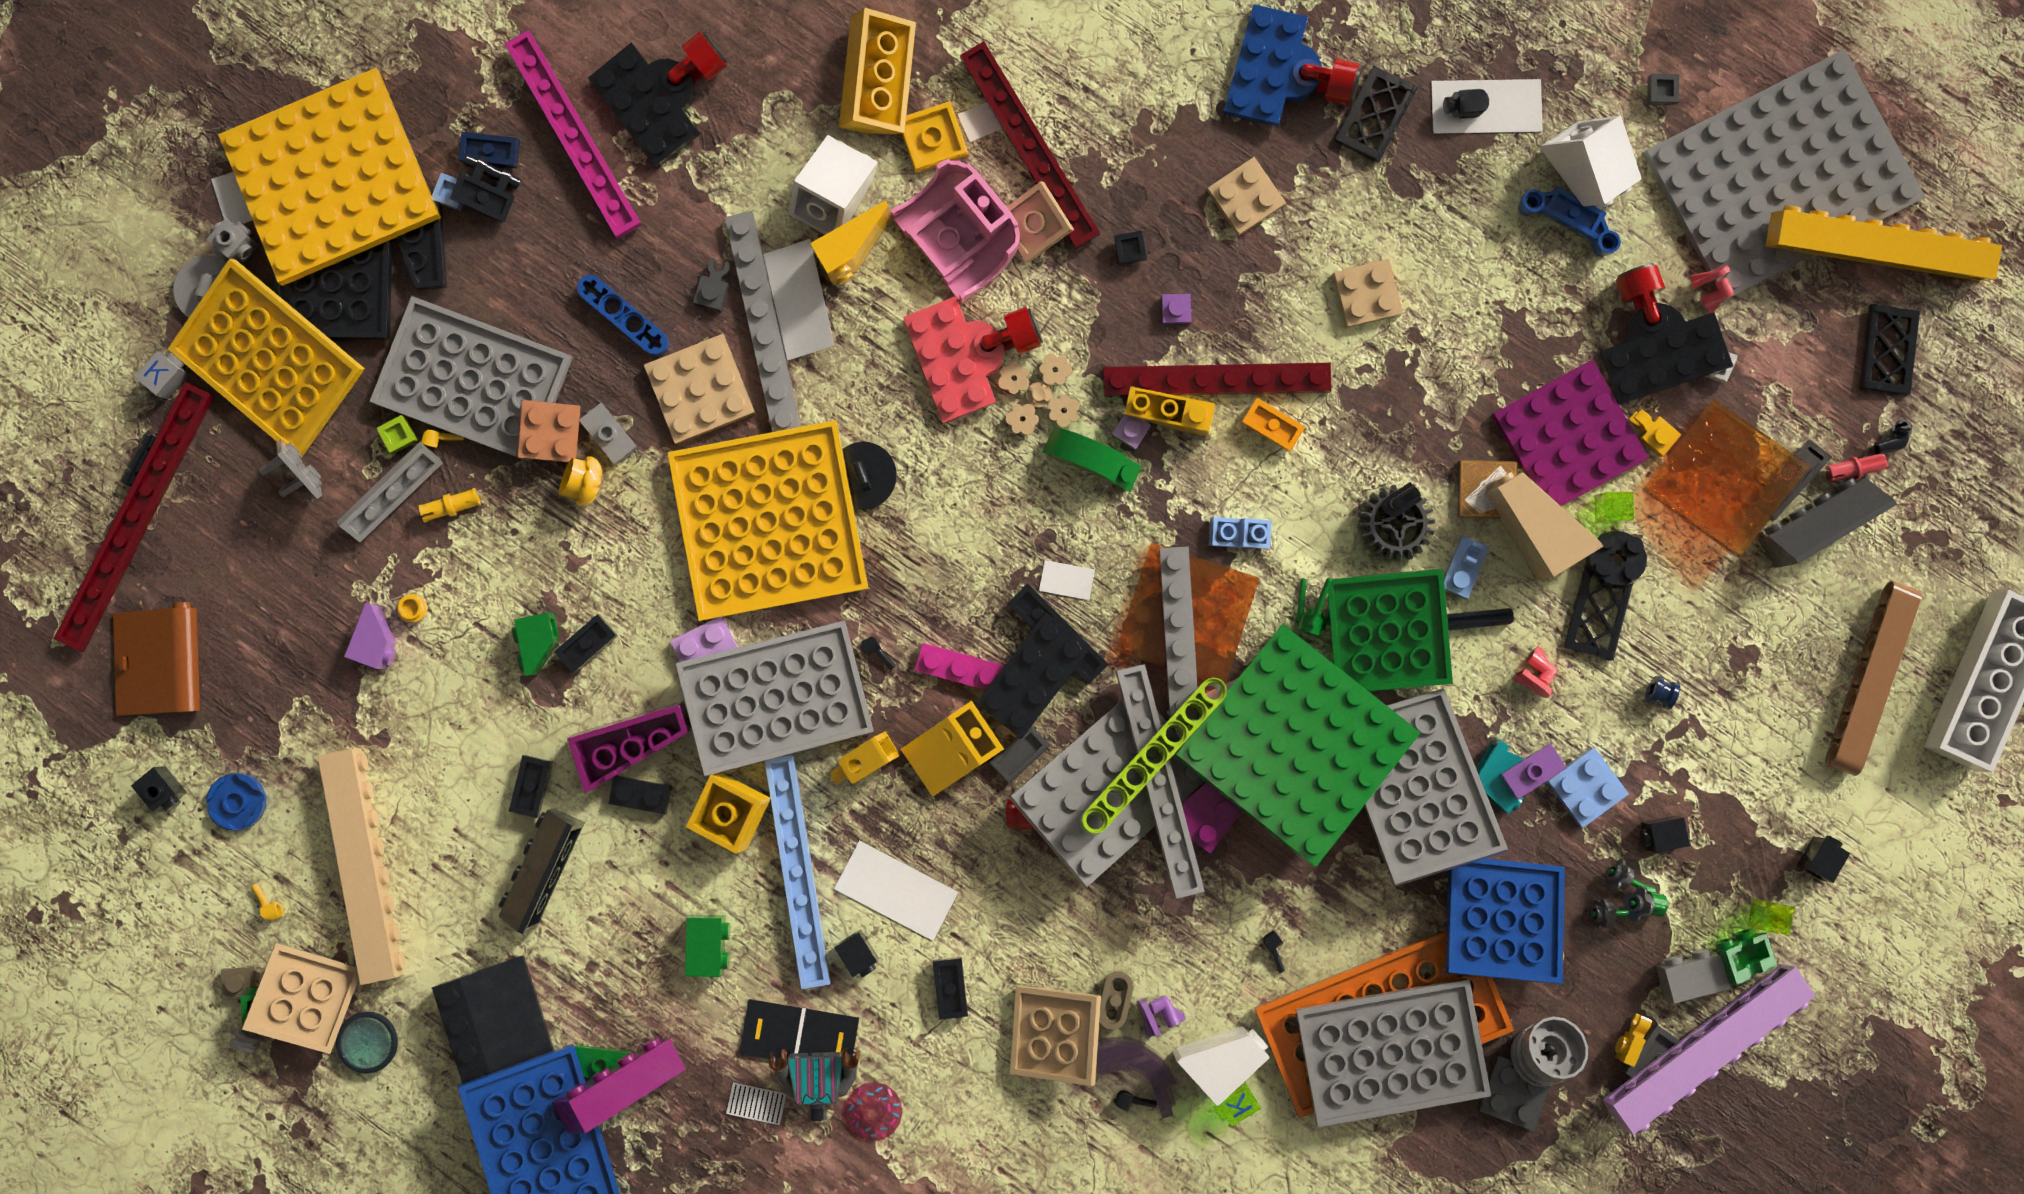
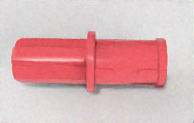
M1884 454L1860 459L1855 456L1851 457L1849 461L1826 465L1825 469L1830 471H1825V474L1830 483L1852 477L1860 479L1864 474L1884 470L1888 467V462Z

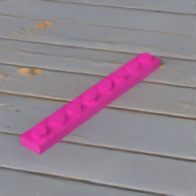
M527 30L504 43L616 238L619 239L642 226L531 32Z

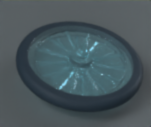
M360 1012L349 1017L340 1027L336 1038V1049L341 1061L349 1069L363 1074L374 1073L385 1068L394 1058L398 1046L397 1033L392 1023L383 1015L375 1012Z

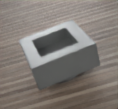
M1650 74L1648 76L1647 105L1675 106L1679 103V74Z

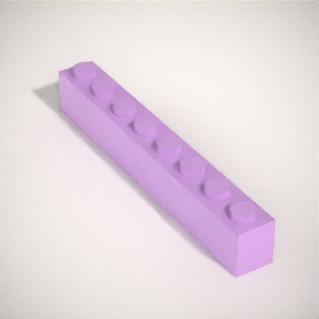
M1785 964L1779 965L1680 1040V1043L1671 1047L1662 1056L1651 1062L1602 1100L1621 1129L1633 1135L1645 1131L1649 1128L1652 1120L1669 1113L1673 1109V1104L1680 1099L1691 1096L1696 1091L1698 1085L1715 1078L1719 1073V1069L1726 1064L1737 1061L1741 1057V1053L1748 1047L1756 1046L1762 1042L1763 1036L1770 1030L1783 1026L1786 1023V1018L1791 1014L1804 1010L1809 1005L1808 1002L1816 995L1796 967Z

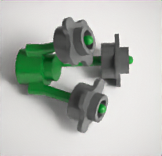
M1619 859L1616 864L1609 868L1607 883L1612 885V890L1614 891L1619 889L1625 890L1630 885L1636 887L1634 893L1624 896L1623 903L1628 910H1616L1612 902H1608L1606 899H1602L1600 902L1599 899H1595L1594 905L1591 908V918L1597 928L1602 926L1603 928H1608L1609 925L1615 923L1616 917L1629 916L1632 921H1639L1640 917L1648 918L1649 915L1662 917L1668 909V899L1664 894L1656 893L1655 887L1645 885L1633 879L1634 870L1625 865V860Z

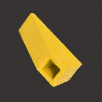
M1130 387L1124 415L1178 431L1209 437L1215 413V403Z

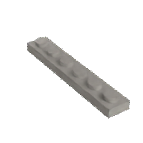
M1189 546L1159 548L1169 719L1197 689ZM1194 707L1186 708L1185 713L1188 719H1199L1197 709Z

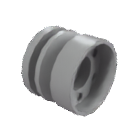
M1553 1016L1536 1022L1516 1035L1511 1045V1060L1515 1071L1524 1081L1533 1086L1546 1088L1575 1077L1584 1069L1588 1060V1045L1584 1034L1574 1023L1565 1018Z

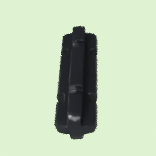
M149 433L143 435L140 441L142 445L141 447L137 446L127 466L130 469L128 472L125 471L121 478L122 483L130 487L132 486L156 436Z

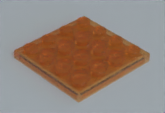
M1713 399L1642 490L1739 558L1811 465Z
M1150 543L1116 652L1166 668L1159 548L1167 547ZM1189 555L1197 678L1204 681L1208 678H1219L1226 685L1260 578Z

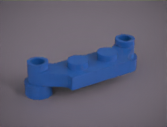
M1558 186L1553 191L1544 193L1537 189H1531L1520 199L1518 210L1522 215L1529 216L1541 213L1589 239L1593 245L1594 254L1599 257L1613 254L1621 245L1620 236L1616 232L1609 230L1604 219L1607 214L1606 212L1595 206H1583L1575 195Z

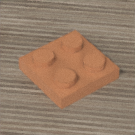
M521 400L516 457L569 462L571 458L576 459L580 406Z

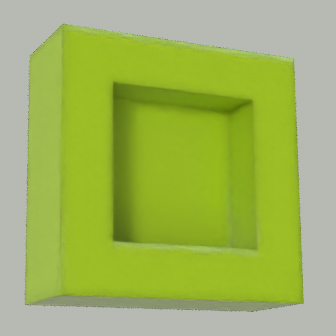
M400 415L377 428L390 454H395L418 442L404 415Z

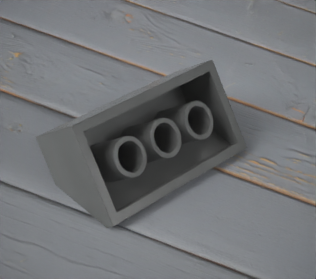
M1852 477L1838 484L1837 488L1839 490L1830 495L1829 492H1826L1813 499L1814 505L1808 509L1803 506L1788 515L1790 519L1783 524L1778 521L1764 529L1766 534L1759 537L1758 541L1775 568L1799 564L1897 505L1896 501L1867 478L1855 481Z

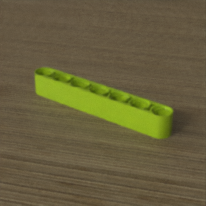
M1214 677L1205 680L1088 807L1080 818V828L1085 834L1096 836L1102 833L1216 709L1227 694L1226 685L1222 680ZM1213 686L1216 688L1218 698L1215 700L1208 698L1205 694V687ZM1187 707L1197 709L1199 712V719L1197 721L1187 718L1185 713ZM1167 729H1176L1179 732L1180 740L1178 742L1169 741L1166 737ZM1153 749L1158 751L1161 757L1160 762L1157 764L1150 763L1146 757L1147 750ZM1128 771L1139 773L1141 777L1139 785H1131L1127 781L1126 775ZM1115 792L1121 797V805L1119 807H1112L1107 803L1108 793ZM1089 814H1097L1101 818L1102 824L1099 829H1092L1088 826L1086 820Z

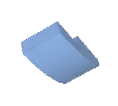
M1211 517L1208 546L1270 549L1272 520Z

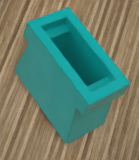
M1493 739L1476 766V770L1488 800L1502 813L1510 814L1511 810L1516 811L1523 797L1515 799L1500 774L1524 758L1508 752L1510 746L1505 742Z

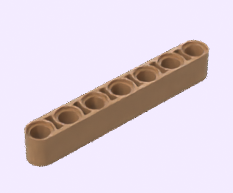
M1892 580L1883 588L1826 754L1825 763L1828 767L1853 776L1859 775L1863 770L1921 601L1922 593L1920 590Z

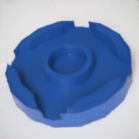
M231 773L220 777L211 785L206 796L209 817L217 826L226 830H244L254 826L262 818L266 809L267 796L263 786L256 778L245 773Z

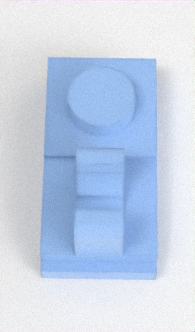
M1463 535L1461 536L1444 575L1445 591L1464 599L1469 598L1488 552V546Z

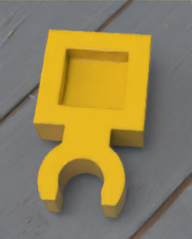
M1637 1013L1634 1014L1629 1032L1626 1031L1624 1036H1621L1616 1043L1615 1051L1617 1053L1615 1058L1635 1067L1646 1041L1643 1038L1648 1032L1652 1020Z

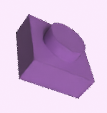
M1163 294L1161 297L1162 325L1191 324V294Z

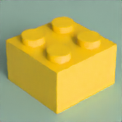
M722 772L710 775L686 828L735 854L747 850L771 798Z

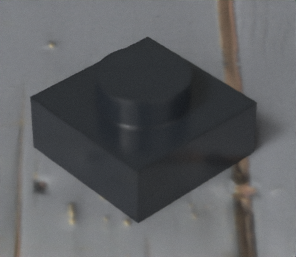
M1142 230L1114 236L1119 266L1147 261Z

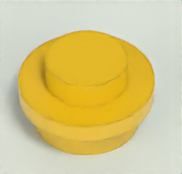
M417 594L405 595L398 603V614L404 621L418 622L427 613V603L423 597Z

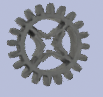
M1396 485L1390 486L1389 493L1385 487L1380 488V497L1376 493L1369 495L1372 503L1368 501L1362 503L1363 508L1368 512L1362 511L1358 513V517L1365 519V522L1358 523L1357 528L1366 530V533L1361 534L1359 538L1360 540L1369 538L1370 542L1365 545L1367 550L1373 546L1377 547L1373 554L1375 557L1380 556L1384 551V561H1390L1394 554L1395 561L1401 562L1403 554L1407 560L1413 559L1412 550L1416 554H1421L1423 549L1420 544L1424 546L1430 544L1429 539L1424 535H1434L1435 531L1427 528V525L1434 524L1435 519L1427 518L1426 514L1433 512V509L1428 507L1424 510L1422 505L1427 502V499L1424 497L1422 501L1411 507L1416 518L1408 517L1403 512L1397 516L1387 515L1386 519L1375 520L1376 512L1383 504L1384 499L1398 490ZM1395 517L1398 518L1397 521L1400 520L1401 523H1406L1398 527L1397 530L1394 529L1395 526L1392 527L1391 524H1386L1394 520ZM1417 527L1412 541L1406 546H1402L1405 530ZM1376 529L1387 532L1390 542H1393V546L1384 542L1378 536Z

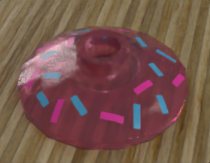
M879 1082L864 1083L854 1089L847 1099L845 1107L846 1122L852 1132L862 1139L871 1141L885 1139L893 1134L900 1124L903 1113L901 1100L897 1093L888 1085ZM876 1109L878 1116L876 1118L869 1117L868 1110Z

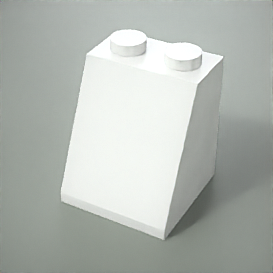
M1621 115L1578 121L1541 145L1542 152L1583 206L1596 205L1597 208L1606 207L1613 203V198L1629 192L1632 189L1631 186L1641 180Z
M827 135L794 180L788 215L824 235L851 220L874 179L877 162L868 155L847 146L844 142Z
M1243 1026L1177 1047L1173 1051L1180 1066L1217 1106L1270 1058L1265 1052L1268 1046L1253 1028L1248 1032Z

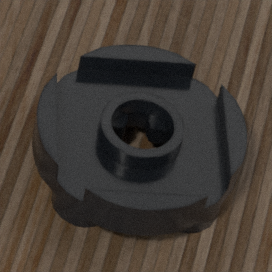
M1609 531L1600 534L1597 539L1602 543L1603 547L1586 557L1590 573L1593 572L1598 578L1597 581L1609 588H1625L1636 582L1647 566V555L1642 540L1622 531ZM1615 553L1623 558V562L1619 566H1616L1615 561L1610 559V556H1613Z

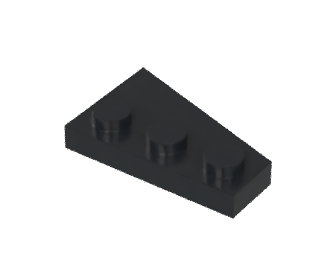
M435 202L441 216L440 219L395 238L402 251L404 262L415 288L418 290L447 288L442 207L439 202Z

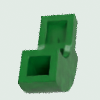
M1053 427L1042 453L1063 464L1087 471L1127 492H1131L1142 467L1111 447L1059 427Z

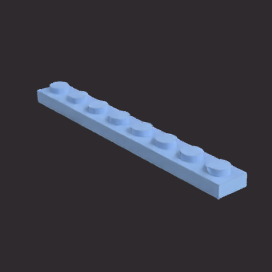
M794 755L765 760V767L801 989L830 985L831 980Z

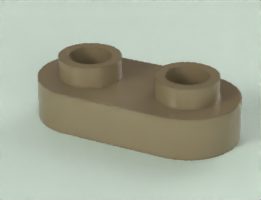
M1113 971L1108 974L1104 981L1099 1022L1109 1030L1119 1029L1125 1024L1134 986L1131 977L1124 971ZM1116 980L1123 981L1124 986L1121 990L1113 988V983ZM1109 1009L1117 1010L1115 1018L1107 1017L1106 1013Z

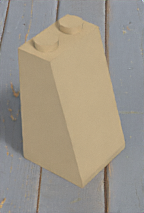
M1509 472L1489 483L1491 489L1485 493L1499 513L1502 524L1537 580L1555 577L1603 547L1602 543L1523 472L1517 475Z

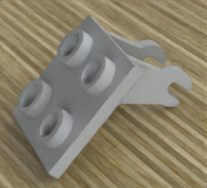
M282 439L277 441L278 456L260 467V474L264 476L285 463L297 478L279 490V494L282 497L303 485L317 499L321 497L322 483L319 480L321 479L320 474L312 465L306 467L300 459L302 455L292 443L286 445Z

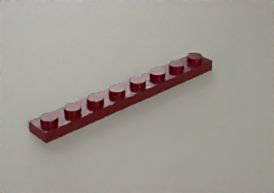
M983 41L961 54L960 60L1036 184L1039 182L1046 184L1074 230L1067 236L1075 250L1100 236V231L986 43Z
M1331 362L1103 367L1104 397L1128 396L1130 387L1175 396L1328 393L1332 391Z

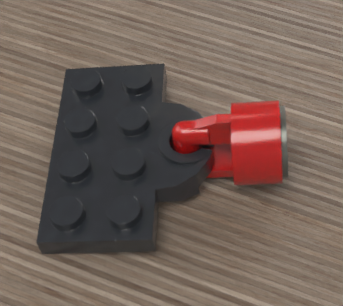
M699 31L682 45L683 50L688 56L681 62L667 58L657 59L648 64L636 46L631 42L588 77L657 169L701 134L685 113L696 97L695 83L702 77H705L708 81L728 66L726 64L728 62L705 31L703 33Z
M1654 263L1645 264L1617 276L1615 282L1623 304L1633 302L1636 313L1629 321L1626 331L1628 342L1600 351L1619 405L1733 367L1715 312L1685 321L1681 313L1671 305L1657 303L1655 294L1666 288L1658 265H1654Z

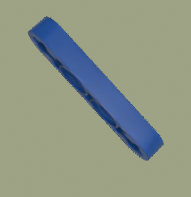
M586 275L579 280L577 284L579 295L648 354L659 357L668 351L670 344L668 337L598 277ZM588 283L590 285L597 283L595 288L603 295L600 300L591 292L586 295L588 290L585 286ZM612 299L618 300L620 302L619 311L615 314H608L605 310L606 303ZM634 317L639 318L642 322L640 330L637 332L628 331V320ZM646 332L654 339L662 337L660 339L662 346L659 349L657 347L650 349L652 344L644 337Z

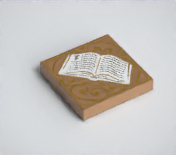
M1458 461V518L1500 519L1499 513L1485 492L1491 489L1489 483L1509 472L1517 475V462Z

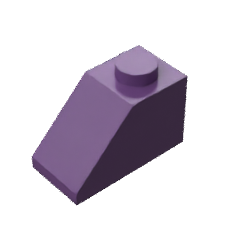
M365 603L344 657L375 669H386L387 665L390 666L395 658L396 650L394 647L396 641L380 606Z

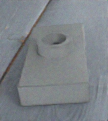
M603 403L598 404L579 419L581 424L615 465L638 448Z

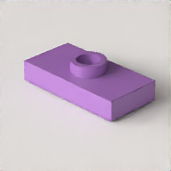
M1548 743L1500 775L1515 799H1519L1564 771L1567 767L1553 745Z

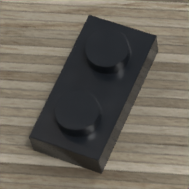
M596 614L556 649L554 653L575 674L618 635L600 614Z
M522 755L509 812L539 818L553 761Z
M616 775L613 777L608 804L667 814L672 785Z
M962 957L933 960L939 1020L968 1017Z

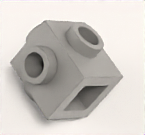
M227 218L217 223L212 228L211 235L207 238L215 246L212 252L225 262L228 259H235L241 265L260 245L250 236L253 232L239 220L235 224Z

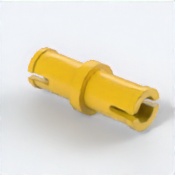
M476 488L452 496L446 494L443 495L442 499L419 505L421 516L424 515L422 517L423 521L426 523L446 515L452 517L457 515L458 511L480 506L481 501L479 495H476Z

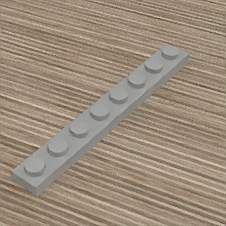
M750 211L725 217L772 432L801 427L754 213Z
M1145 664L1116 671L1137 754L1161 729ZM1150 749L1146 752L1147 760L1150 763L1157 764L1160 762L1161 757L1158 751ZM1169 759L1145 785L1174 899L1202 893L1205 890Z

